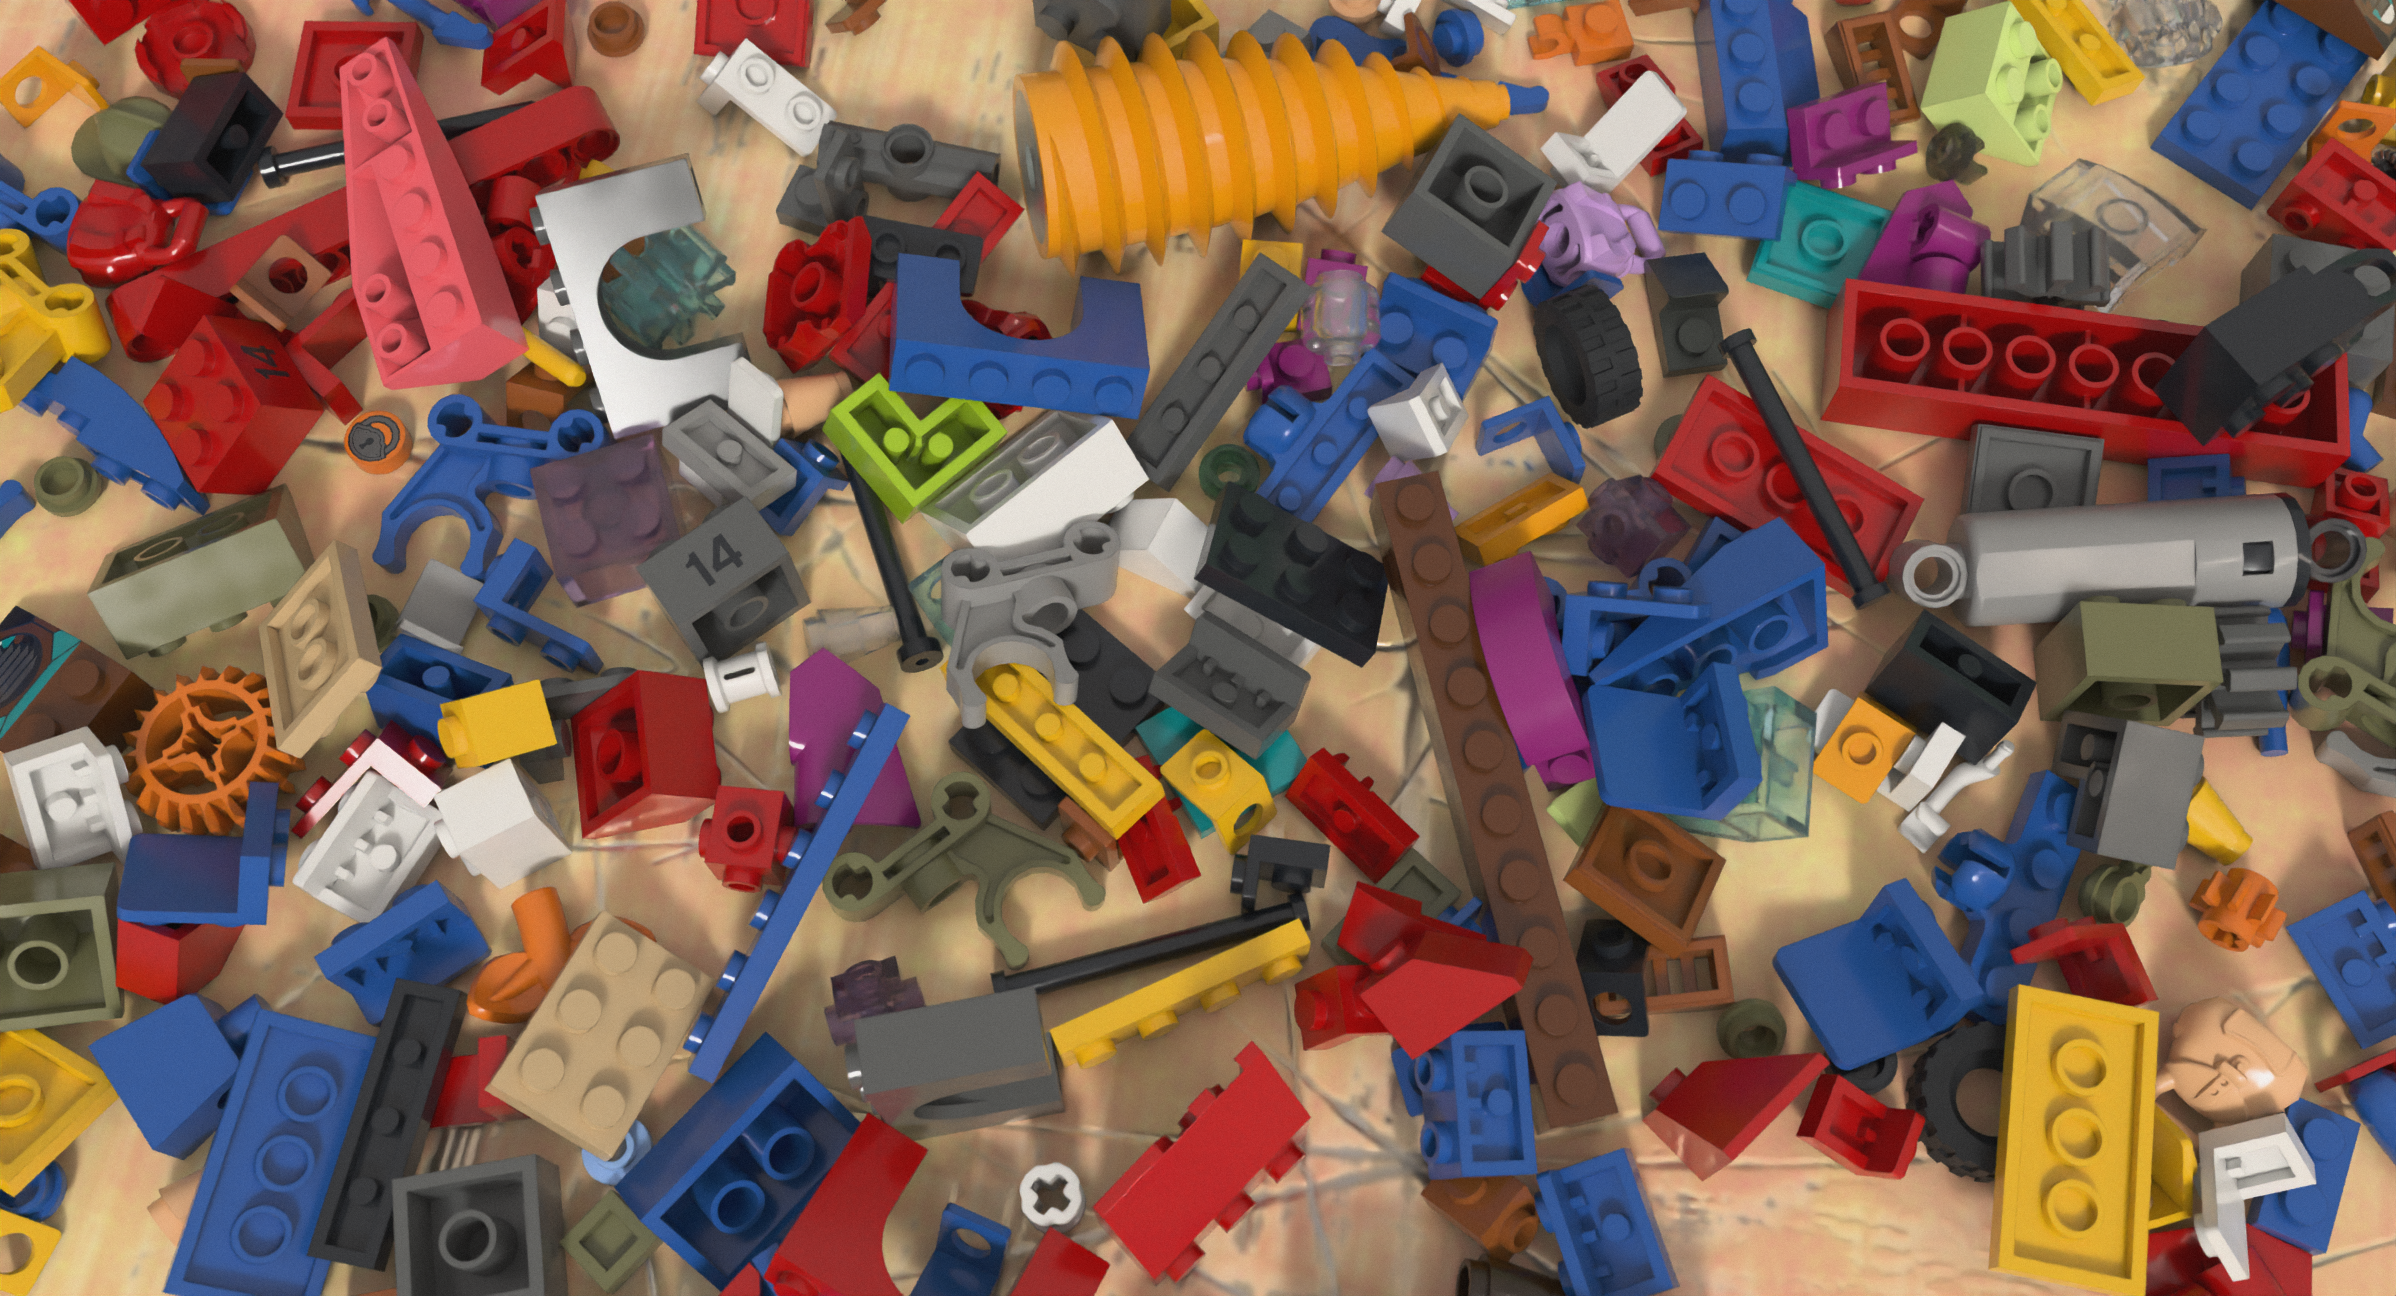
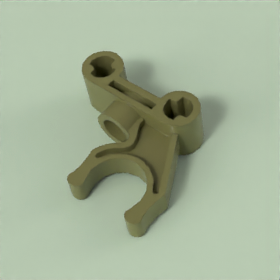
M2366 537L2367 552L2365 562L2359 571L2347 580L2329 583L2322 656L2311 659L2302 667L2297 677V688L2290 690L2288 695L2287 708L2292 718L2298 724L2312 731H2328L2339 727L2344 721H2348L2396 750V625L2380 619L2367 608L2361 596L2360 588L2361 577L2378 565L2385 552V545L2377 538ZM2323 687L2331 689L2336 695L2333 694L2326 701L2318 699L2313 693H2317Z
M953 772L943 777L935 785L931 795L934 821L881 861L876 863L868 855L859 852L844 853L833 859L822 880L823 892L833 911L842 919L850 922H865L877 916L906 893L920 912L928 911L953 894L964 882L974 880L980 885L975 899L978 930L1000 951L1007 967L1011 970H1020L1029 961L1028 948L1009 933L1002 919V905L1006 894L1018 880L1038 873H1050L1062 877L1075 888L1084 909L1091 912L1102 907L1106 894L1104 887L1099 885L1089 875L1075 850L993 815L990 792L985 782L977 775L968 772ZM965 795L974 798V815L964 820L949 817L952 813L951 799ZM851 875L859 882L866 880L868 877L873 881L870 892L860 900H857L851 893L842 898L838 896L841 883Z

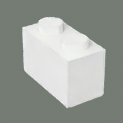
M510 758L433 795L443 817L434 822V828L446 852L451 858L460 855L473 877L483 874L499 889L572 854L548 799Z

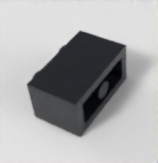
M245 72L193 77L140 165L174 198L193 197L197 198L202 204L233 202L284 113Z
M1924 609L1885 653L1864 692L1928 735L1943 722L1966 736L1956 753L1973 765H1976L2019 722L2037 682Z

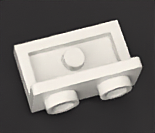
M85 726L2 754L32 858L39 870L70 867L113 851L125 866L130 838L136 834L143 833L134 806L128 799L123 800L120 784L128 782L129 776L125 762L115 745L104 747L93 732Z
M370 769L360 782L355 783L345 792L338 806V814L323 836L313 841L303 852L298 864V872L293 877L292 883L316 900L358 923H368L391 909L393 901L401 893L414 887L442 845L435 831L434 822L443 817L437 808L429 804L423 808L383 775Z

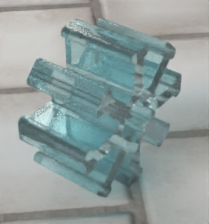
M693 224L674 228L670 232L666 230L645 236L644 252L640 256L630 254L624 247H620L610 259V264L623 276L609 283H602L603 299L611 307L610 311L646 346L661 349L662 343L668 335L679 346H682L695 336L692 332V316L697 312L706 314L711 320H715L724 309L725 304L713 293L727 285H734L736 272L726 263L727 256Z

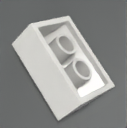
M1051 409L925 506L920 512L954 551L961 548L981 549L992 554L998 562L1063 548L1065 532L1072 525L1084 521H1097L1105 514L1114 513L1122 509L1133 499L1134 491L1148 481L1149 478L1112 419L1095 414Z

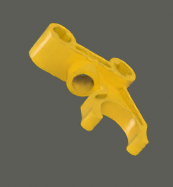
M10 228L0 229V413L14 409L58 361L65 364L71 356H74L82 362L90 364L105 357L112 349L111 337L92 290L85 285L75 283L60 284L50 288L30 238L26 233Z

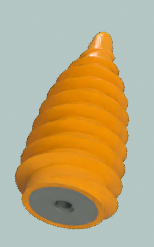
M1196 30L1188 36L1180 59H1175L1163 38L1159 34L1152 32L1144 38L1136 62H1129L1119 43L1113 37L1105 36L1099 43L1093 66L1085 67L1072 46L1067 41L1061 40L1055 46L1049 71L1016 74L1013 81V120L1017 158L1027 215L1035 245L1042 259L1059 257L1073 280L1080 254L1101 250L1115 274L1118 275L1125 247L1141 242L1145 243L1158 266L1162 267L1169 238L1186 233L1199 255L1205 258L1213 228L1229 223L1242 244L1243 239L1251 241L1255 218L1270 211L1282 230L1287 235L1291 234L1294 227L1297 205L1311 198H1314L1324 215L1328 219H1332L1336 211L1338 190L1357 182L1367 197L1372 198L1376 191L1377 174L1400 163L1408 172H1411L1414 158L1427 153L1459 113L1484 131L1496 128L1500 121L1507 120L1510 115V97L1507 87L1504 84L1496 85L1491 79H1468L1464 76H1457L1455 78L1433 76L1423 67L1419 66L1412 68L1409 73L1395 71L1388 59L1379 52L1369 53L1364 58L1361 66H1356L1347 49L1335 39H1327L1323 42L1316 53L1314 61H1312L1303 43L1294 34L1289 32L1278 36L1267 58L1255 37L1246 30H1239L1232 36L1225 56L1221 58L1214 43L1207 34Z

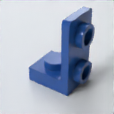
M1588 581L1587 591L1566 594L1562 647L1571 675L1588 676L1614 650L1615 627L1612 622H1607L1608 611L1701 619L1711 616L1712 602L1693 601L1694 589L1653 586L1652 597L1627 595L1628 583Z

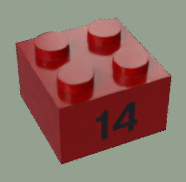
M207 314L202 316L143 401L195 489L200 493L257 495L266 491L324 413V409L268 323Z

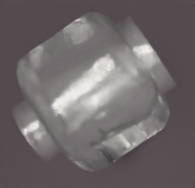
M1335 270L1322 273L1315 278V283L1310 285L1313 291L1300 308L1302 342L1310 352L1324 356V363L1327 365L1349 366L1356 364L1361 360L1360 354L1374 349L1381 339L1379 294L1377 289L1372 284L1364 281L1362 274L1358 272Z

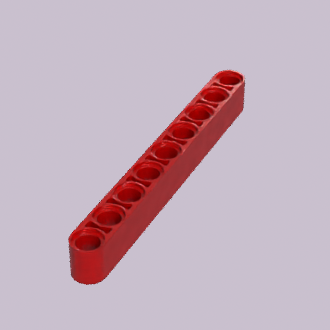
M573 86L447 142L463 173L480 214L483 216L486 214L492 183L496 179L504 176H519L531 180L541 188H545L565 179L575 162L586 169L592 159L602 162L611 157L619 147L620 135L593 88ZM346 186L113 290L106 298L105 307L126 356L135 362L150 363L168 358L179 351L177 347L147 337L134 329V324L158 275H165L222 300L236 304L239 299L229 290L247 273L279 236L288 235L331 271V277L321 288L350 276L351 258ZM280 258L270 267V280L278 290L285 293H295L306 285V269L296 259Z

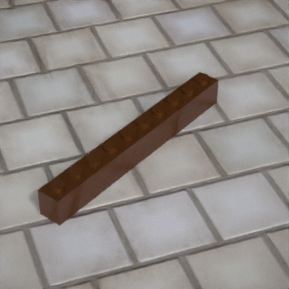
M1439 471L1376 483L1369 514L1472 896H1477L1483 902L1478 915L1482 933L1487 935V941L1523 947L1534 958L1523 989L1501 1003L1508 1029L1525 1030L1532 1115L1537 1136L1604 1120L1619 1113L1514 738L1501 708L1485 660L1473 610L1470 582Z

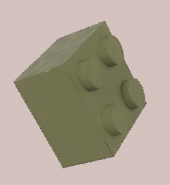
M2107 595L2086 598L2079 601L2033 649L2040 721L2062 722L2064 709L2152 726H2170L2223 683L2214 607L2187 606V603L2181 599L2167 598L2155 600L2148 604L2121 603L2119 598Z

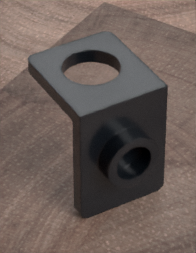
M1590 919L1586 921L1576 962L1597 1036L1646 1037L1649 1034L1650 1022L1644 971L1651 943L1618 919ZM1601 993H1616L1628 1000L1632 1007V1012L1622 1019H1610L1596 1011L1592 1000Z

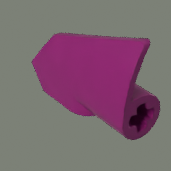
M1953 179L1906 191L1897 202L1856 279L1966 294L1969 273L1980 263V246L1984 240H1990V228L1972 220L1973 209Z
M824 647L790 671L789 752L791 765L794 766L793 826L799 827V829L802 828L810 833L823 811V808L815 805L814 801L832 768L843 773L856 750L847 745L846 742L864 709L876 713L879 705L883 703L878 687ZM897 744L893 747L847 834L852 832L853 825H880L911 829L921 827V819Z

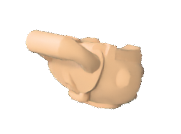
M2220 996L2202 999L2198 1003L2194 1002L2182 1008L2176 1023H2173L2172 1026L2173 1040L2168 1060L2163 1062L2162 1067L2156 1070L2155 1099L2162 1093L2174 1089L2191 1108L2213 1122L2211 1130L2247 1122L2263 1114L2274 1115L2284 1112L2286 1107L2299 1100L2308 1075L2307 1066L2298 1057L2297 1052L2271 1030L2244 1011L2243 1008L2237 1007ZM2155 1101V1104L2191 1139L2196 1160L2200 1159L2199 1136Z

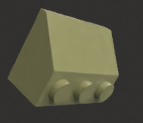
M286 483L106 554L87 595L126 660L148 652L150 657H158L182 646L187 641V635L207 627L212 632L231 628L248 616L246 611L268 602L273 607H276L315 560L292 494Z
M115 862L0 873V1032L123 1018L125 1012V990L116 986L117 899L119 884Z

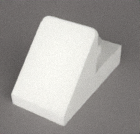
M1443 363L1420 372L1409 389L1373 404L1368 408V415L1390 458L1395 455L1402 461L1437 457L1448 452L1469 417Z

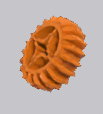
M202 665L196 682L188 676L176 674V690L168 694L164 690L153 689L155 700L158 702L151 711L135 710L137 719L143 723L140 730L123 733L126 743L135 749L122 757L127 771L131 773L129 781L124 784L128 792L138 798L136 804L139 805L138 808L149 817L156 818L159 825L171 832L176 831L179 833L182 830L187 835H206L208 832H211L215 836H230L235 823L244 829L250 782L279 783L278 793L296 794L294 784L287 780L290 773L307 770L305 761L302 758L300 759L277 749L266 677L254 672L247 675L240 668L230 665L226 667L222 674L214 668ZM231 711L253 713L241 720L236 716L223 721H217L214 718L215 715ZM212 782L217 787V790L204 794L189 795L179 792V789L190 784L199 787Z

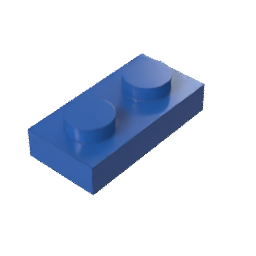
M2299 1097V1100L2286 1107L2285 1111L2281 1113H2285L2314 1163L2316 1184L2253 1197L2246 1223L2308 1252L2312 1256L2327 1253L2361 1123Z

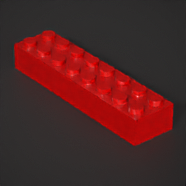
M1849 278L1845 279L1827 314L1820 412L1821 421L1970 441L1972 425L1976 424L2105 439L2102 460L2148 466V459L2229 454L2233 477L2245 476V480L2316 489L2351 457L2347 352L2328 368L2312 377L2314 385L2286 407L2280 408L2276 402H2273L2263 408L2266 415L2239 437L2233 439L2225 432L2205 446H2202L2152 389L2204 326Z

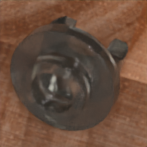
M1952 123L1947 125L1930 140L1927 146L1926 169L1928 174L1933 179L1941 182L1953 179L1962 185L1974 183L1988 174L1987 167L1977 164L1973 160L1974 155L1985 148L1984 141L1975 136L1974 131L1964 124Z

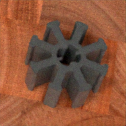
M2052 221L2050 222V230L2046 235L2036 236L2025 230L2024 225H2018L2004 230V242L1984 240L1980 246L1981 296L2079 310H2085L2084 305L2105 307L2110 302L2109 243L2106 242V231L2099 227H2091L2090 230L2073 234V222Z
M2269 606L2214 607L2223 683L2180 718H2196L2193 733L2205 738L2268 735V728L2284 727L2290 717V713L2288 710H2285L2277 690H2295L2297 688V668L2277 667L2276 661L2285 643H2290L2291 641L2289 630L2285 623H2268V616L2271 613Z

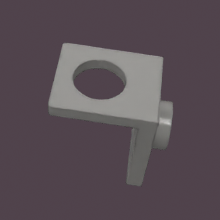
M430 559L395 622L390 635L397 637L402 633L461 655L464 647L460 646V643L479 608L473 600L484 584L435 559Z

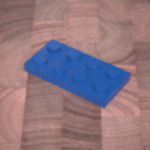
M2266 0L2161 131L2150 148L2247 209L2252 210L2369 56L2276 1Z
M261 1008L256 1011L161 1293L176 1296L321 1295L331 1261L306 1255L377 1037Z

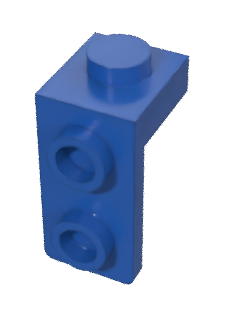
M514 538L506 552L498 555L491 562L485 575V583L473 600L489 620L486 628L492 634L511 645L519 647L523 640L542 648L540 655L562 670L573 673L577 666L597 675L604 663L588 642L528 613L554 572L536 547Z

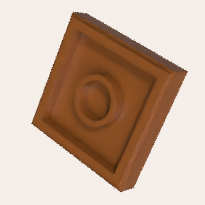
M1603 802L1563 881L1675 960L1688 948L1726 863V859L1662 813L1614 807Z

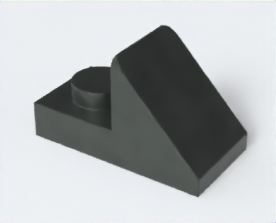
M1705 252L1645 260L1644 270L1663 378L1723 370L1728 364V360L1723 359L1717 348L1718 344L1724 340L1718 305L1729 294V290Z

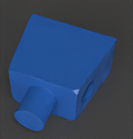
M197 992L187 994L96 1040L88 1046L152 1150L184 1160L193 1154L216 1131L256 1011L261 1008L274 1012L272 1007L259 994H253L228 1013L219 1003Z

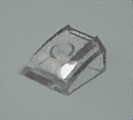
M2081 158L2074 161L2029 194L2020 225L2025 226V230L2036 236L2046 235L2050 230V222L2052 221L2073 222V234L2090 230L2091 227H2099L2106 231V242L2109 243L2110 302L2105 307L2095 306L2101 313L2112 312L2132 292L2167 266L2170 265L2172 267L2186 257L2208 230L2182 207L2144 183L2103 165Z

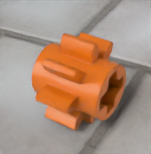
M2232 868L2226 875L2220 871H2215L2210 880L2205 878L2202 880L2189 902L2191 907L2203 912L2197 924L2201 934L2212 943L2235 952L2246 951L2250 944L2255 948H2261L2265 940L2273 942L2288 915L2274 907L2279 895L2276 886L2261 874L2245 868Z

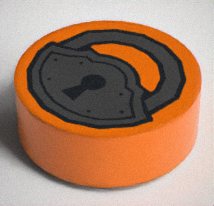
M371 411L359 416L349 425L344 437V447L349 457L361 470L375 475L387 474L401 467L409 458L413 446L412 437L408 429L396 415L387 411Z

